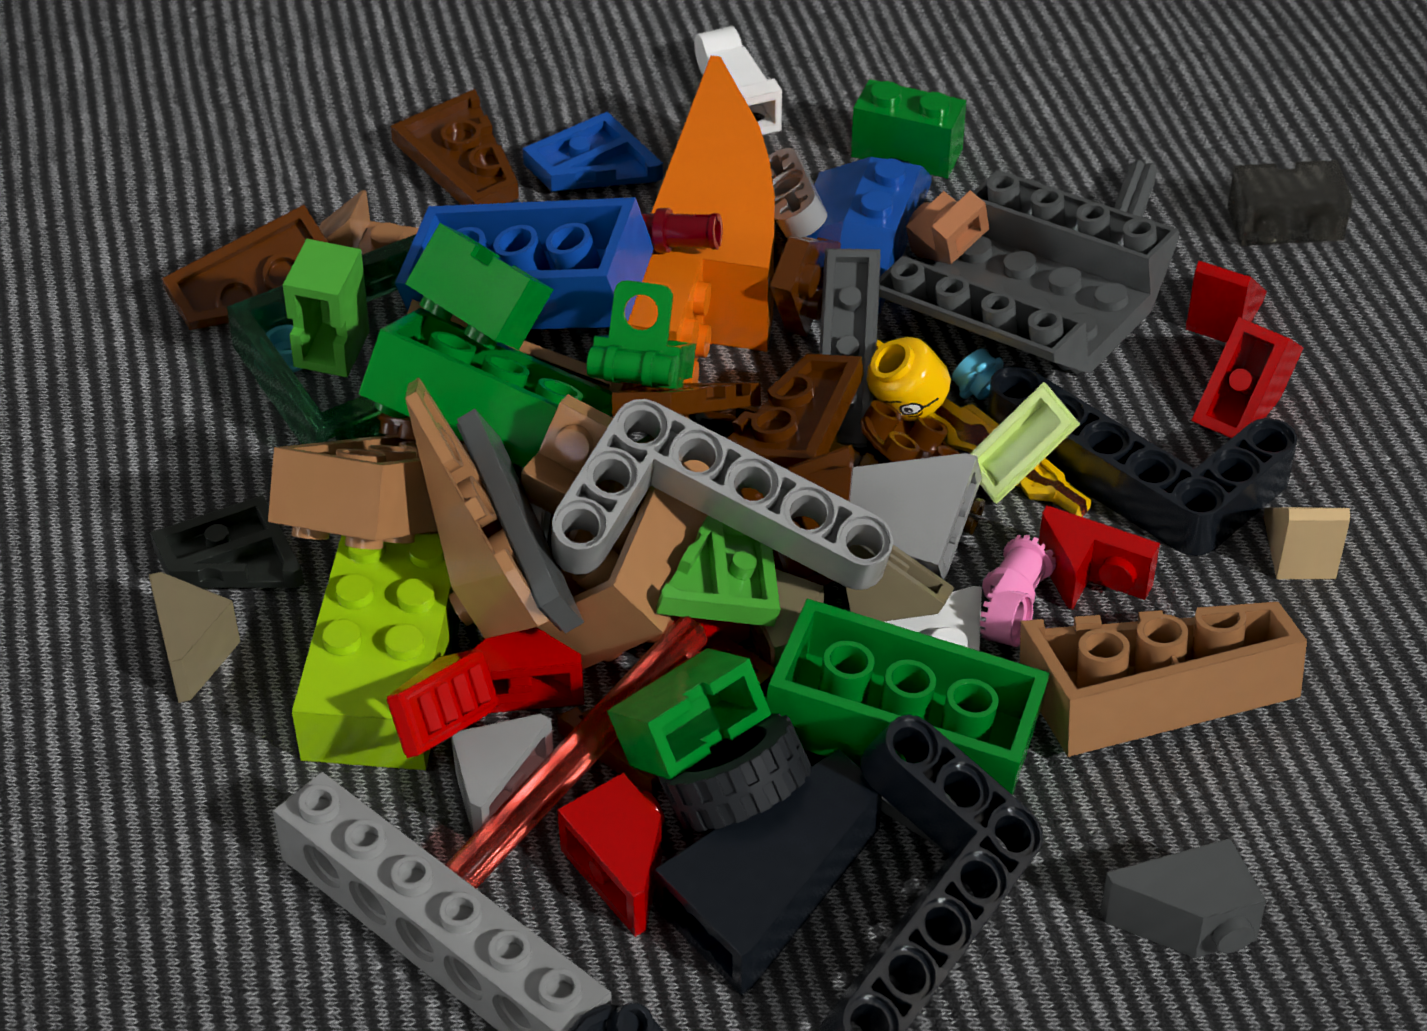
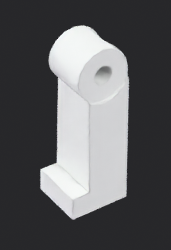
M733 26L696 34L694 40L695 54L702 75L705 72L710 56H720L750 110L765 116L763 120L758 121L762 135L781 131L782 89L775 79L767 80L745 46H742L737 30Z

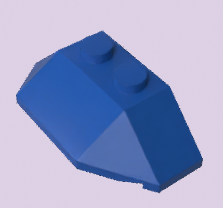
M876 157L864 158L819 172L814 186L826 209L827 219L818 230L807 237L814 239L821 237L840 242V249H880L881 276L903 256L909 241L906 225L909 223V219L914 211L924 203L931 185L932 176L923 166L904 163L896 159ZM879 297L878 313H881L886 299Z

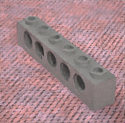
M321 772L273 810L282 860L498 1031H568L581 1015L602 1005H612L611 991L325 773Z

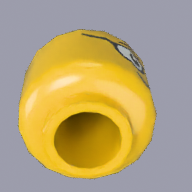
M904 337L888 341L875 351L867 369L866 381L870 392L878 401L889 404L900 413L901 418L910 422L915 421L917 417L925 418L931 415L943 404L950 391L951 378L946 365L926 343L919 338Z

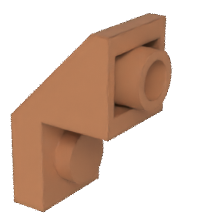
M971 190L958 202L943 191L931 203H923L914 211L909 219V223L906 225L911 251L920 258L952 264L989 230L986 203Z

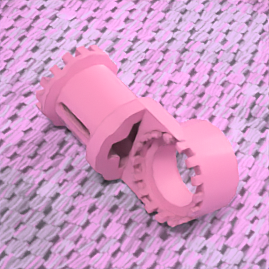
M1017 535L1015 539L1010 540L1004 548V560L1001 565L989 572L983 579L982 589L984 595L991 601H984L983 606L987 607L988 611H981V617L986 618V622L980 621V626L985 627V629H980V633L983 634L982 638H985V640L1012 647L1020 646V622L1032 620L1033 603L1036 595L1034 590L1040 581L1053 573L1056 567V558L1052 557L1054 553L1051 549L1044 551L1046 545L1044 543L1039 545L1038 538L1034 537L1031 541L1030 535H1024L1023 538L1021 535Z

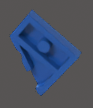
M608 112L523 148V164L550 191L648 183L663 179V163Z

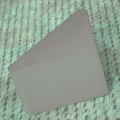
M536 714L466 729L451 736L455 772L474 843L484 848L487 847L553 762L551 718L545 715Z

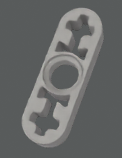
M784 148L768 156L775 195L774 219L787 239L788 237H807L824 224L827 219V212L806 167L793 148Z

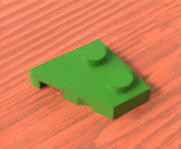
M707 516L698 531L694 543L689 545L682 556L674 576L669 584L666 583L663 587L656 605V613L774 627L780 613V602L773 549Z

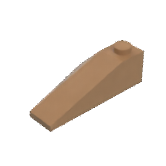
M415 379L408 384L405 399L451 586L454 590L449 594L451 604L461 621L466 626L475 623L484 638L539 627L549 621V619L538 609L531 590L522 574L479 473L421 379Z

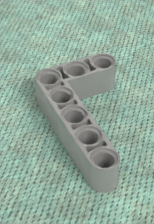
M648 399L632 400L618 410L557 507L552 519L551 536L552 557L556 564L564 571L572 574H588L596 570L605 561L650 486H653L831 580L855 590L868 589L880 581L894 543L891 529L880 517ZM635 432H644L651 435L655 440L649 443H637L627 436ZM688 460H698L705 463L709 469L703 472H693L686 469L682 463ZM606 480H613L621 483L625 488L616 493H608L602 491L596 485ZM743 488H752L762 493L765 498L750 501L738 495L737 491ZM806 516L815 520L820 527L806 530L794 524L792 519ZM583 529L589 531L595 538L586 543H576L570 541L565 535L572 530ZM852 545L866 546L873 551L875 557L871 559L858 558L850 553L848 547Z

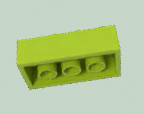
M415 534V542L408 544L383 541L382 549H359L346 546V536L341 535L292 708L301 761L426 770L431 749L415 757L407 758L406 754L404 755L386 699L389 694L437 658L453 654L460 618L449 599V594L454 590L451 586L439 534Z

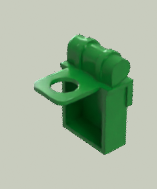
M630 280L621 281L616 285L609 335L594 336V343L589 350L587 358L588 376L613 383L628 382L657 389L662 387L671 389L682 388L684 380L692 378L696 343L668 340L673 305V293L668 286ZM636 295L649 296L658 307L657 321L646 330L633 328L625 317L626 305Z

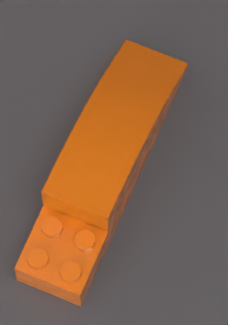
M711 55L651 213H655L658 208H670L673 214L719 213L723 224L722 243L718 250H712L711 248H673L670 253H657L654 248L642 281L668 286L673 293L668 340L696 343L692 378L684 380L683 383H698L699 362L697 360L698 357H707L710 344L767 352L773 320V293L770 284L774 276L775 195L770 160L761 128L722 58ZM637 295L628 323L633 328L646 330L657 321L658 307L649 296ZM632 383V384L634 385V387L642 385V384Z

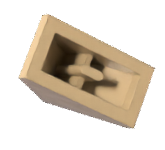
M1264 507V521L1276 579H1336L1350 522V508Z

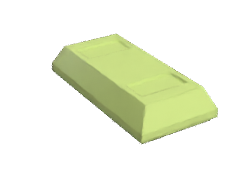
M1045 382L1031 393L970 453L978 458L982 476L981 487L996 504L1080 425Z

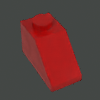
M1238 317L1191 421L1229 438H1233L1251 422L1266 418L1281 399L1304 347L1288 337Z
M622 773L557 809L560 849L636 937L647 929L656 887L655 869L660 866L662 859L661 826L664 825L665 818L655 797L646 790L640 792L628 777Z

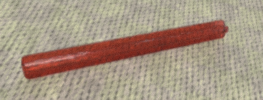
M689 616L678 618L451 857L445 866L477 889L618 738L607 710L694 657L707 643L708 638L704 627Z

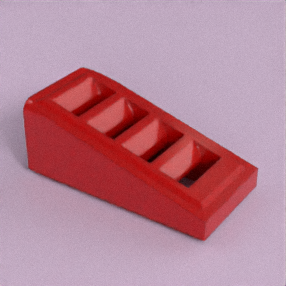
M478 649L437 658L389 694L386 699L404 755L406 754L407 758L419 756L485 717L499 704L484 654Z

